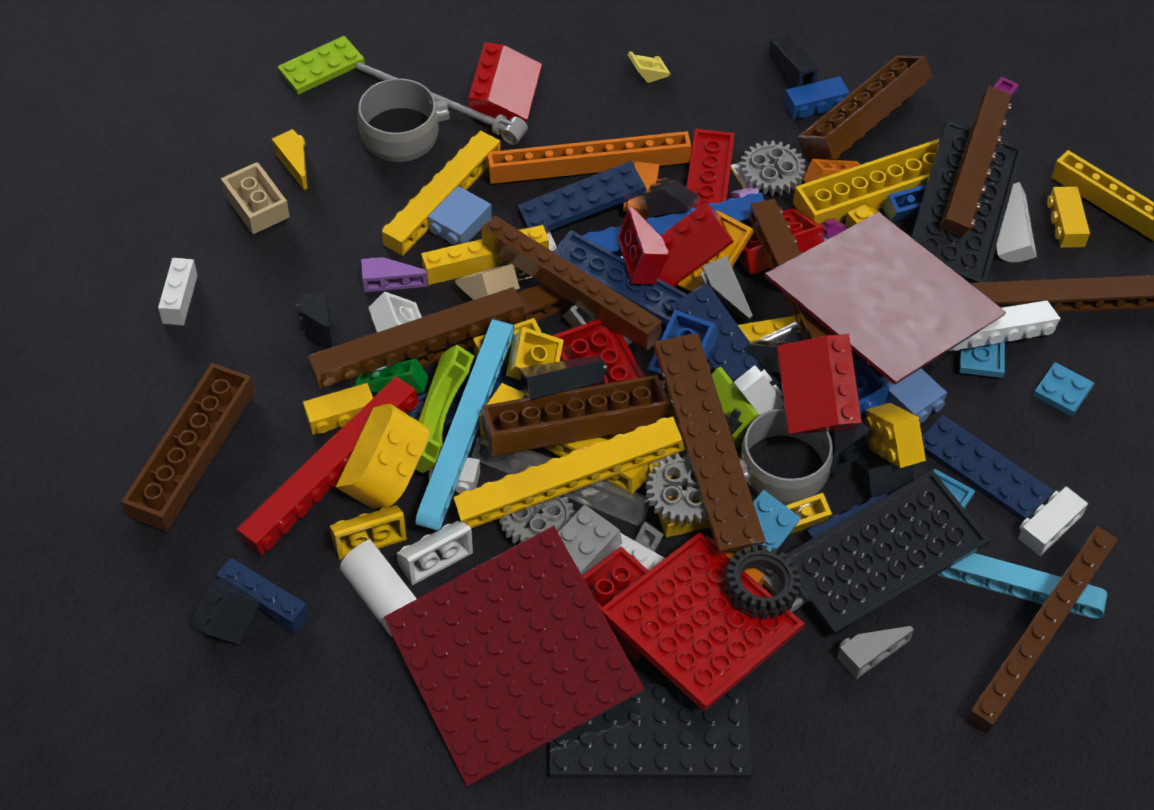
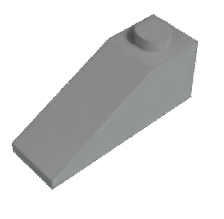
M911 626L858 634L852 639L847 638L839 645L840 649L837 659L855 679H858L908 643L914 629Z

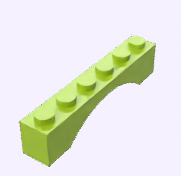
M458 345L442 353L419 418V422L427 426L430 431L427 444L415 468L421 473L436 466L443 447L442 431L446 414L456 392L468 375L474 358L472 354Z

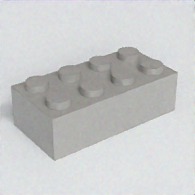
M585 504L558 532L582 576L617 550L623 543L620 530Z

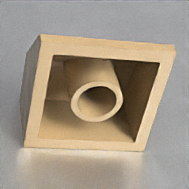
M513 264L486 269L455 280L456 284L473 300L514 287L515 290L520 288Z

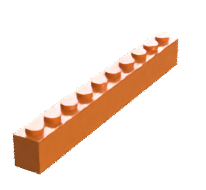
M688 131L487 152L490 184L604 172L629 161H632L634 165L635 161L659 164V166L690 163L691 142Z

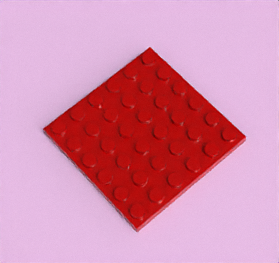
M699 532L600 609L607 622L703 711H706L801 631L805 623L788 609L782 616L778 613L777 618L772 619L769 613L767 619H762V614L758 613L756 619L751 617L753 611L749 610L747 615L742 613L743 606H740L738 609L733 607L735 600L732 602L728 601V594H725V585H723L730 558L724 553L719 554L717 547ZM745 571L742 572V584L750 593L764 598L773 597Z

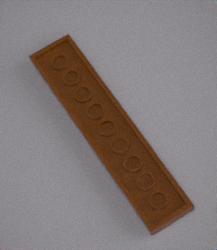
M698 333L655 341L653 347L718 553L721 554L745 547H752L753 545L764 544L766 540Z

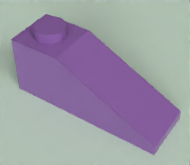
M383 257L361 259L364 292L428 287L427 272L424 269Z

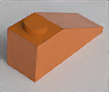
M812 159L803 181L808 183L861 164L857 161Z

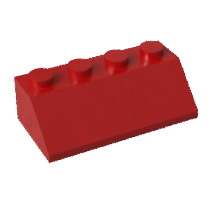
M707 202L703 203L661 235L666 248L669 250V258L665 261L662 274L658 279L674 287L734 242L718 212Z

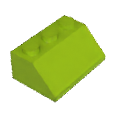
M719 367L712 373V378L724 414L731 415L734 408L742 412L738 420L743 424L732 435L735 448L737 449L742 446L743 437L748 427L759 414L725 371Z

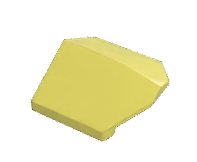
M631 51L628 53L637 71L647 83L669 77L670 72L660 57L655 56L651 58L634 55Z

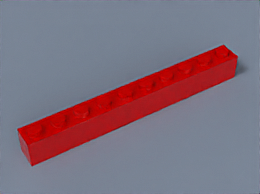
M398 377L392 379L237 528L242 542L261 556L267 550H270L275 542L283 534L289 532L291 527L300 518L304 517L308 510L316 502H319L331 487L337 485L373 408L391 404L407 414L419 403L416 389Z

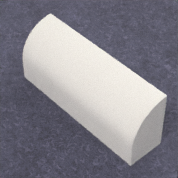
M1020 182L1013 184L996 245L998 256L1008 262H1022L1037 257L1026 194Z
M368 539L345 556L341 562L340 570L388 634L393 637L384 616L416 600V597L374 543Z

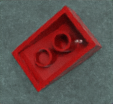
M629 207L617 239L631 283L656 284L659 276L662 274L665 261L669 258V250L666 248L663 238L634 208Z

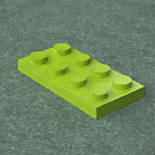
M342 36L277 67L281 76L299 95L356 68L358 62L365 64L364 57L345 36Z

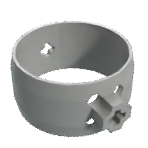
M389 79L371 86L362 95L357 114L359 133L367 150L374 156L391 162L411 161L426 154L437 140L439 121L450 119L446 100L435 101L433 94L428 88L409 79ZM395 108L413 109L429 118L421 126L400 133L381 131L368 124L379 113Z
M785 408L774 409L761 414L748 427L741 446L739 461L748 488L757 496L765 490L783 505H789L817 495L829 477L833 460L832 440L829 432L788 435ZM791 436L812 446L820 455L823 466L815 473L806 477L796 479L780 478L761 469L753 461L749 449L758 441L767 437Z

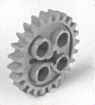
M764 141L763 146L756 143V148L750 146L749 151H745L744 156L741 157V177H744V183L749 182V188L755 186L759 190L762 189L764 195L767 191H770L772 196H774L775 192L782 195L783 190L790 193V188L795 190V187L802 183L806 170L804 165L805 159H801V153L796 154V148L790 150L789 144L783 147L782 142L775 145V142L772 141L771 145H768Z
M677 453L675 460L670 456H667L666 463L659 460L658 467L653 466L652 473L648 474V482H646V489H648L646 497L650 498L649 506L656 505L654 513L661 511L662 520L669 516L671 524L677 519L679 526H682L683 520H687L688 525L691 526L693 519L697 523H701L702 516L708 519L697 483L692 481L695 477L687 453L684 459H681ZM668 476H676L678 479L672 480ZM672 496V497H674L676 500L671 501V500H668L666 497ZM690 499H696L699 503H692Z
M561 495L500 518V524H502V531H506V537H512V543L517 541L522 543L553 525L559 532L575 515V511L573 510V504L568 503V497L562 498Z

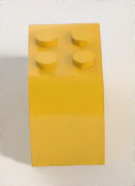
M391 404L374 407L336 488L371 509L385 508L393 505L401 497L427 444L430 433L429 428Z

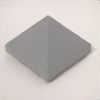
M644 522L634 541L655 552L664 534L647 522Z

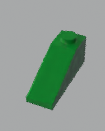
M415 358L360 374L355 386L368 383L371 392L379 393L392 379L398 377L415 388L416 393L419 394L425 390L428 375Z

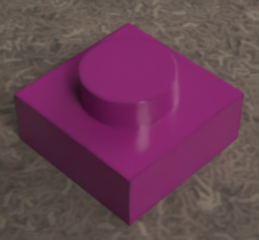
M1001 77L994 88L1011 94L1012 98L1018 90L1019 84Z
M827 219L825 222L820 223L823 226V234L826 238H831L846 230V226L836 219Z

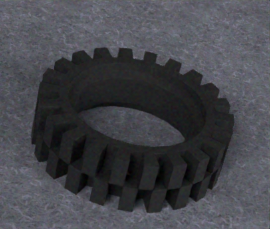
M753 545L750 551L745 547L741 553L737 551L734 558L731 557L726 569L723 585H725V594H728V601L732 602L735 600L733 607L738 609L740 606H743L742 613L747 615L749 610L753 611L751 617L756 619L758 613L762 614V619H767L769 613L772 619L777 618L778 613L782 616L786 613L787 609L790 610L800 589L801 576L797 574L799 571L798 567H792L794 561L791 558L784 561L786 557L784 552L777 556L776 548L772 547L770 553L767 552V546L762 545L761 550L758 551L757 545ZM751 567L770 569L781 579L783 590L773 597L764 598L756 596L743 586L741 574Z

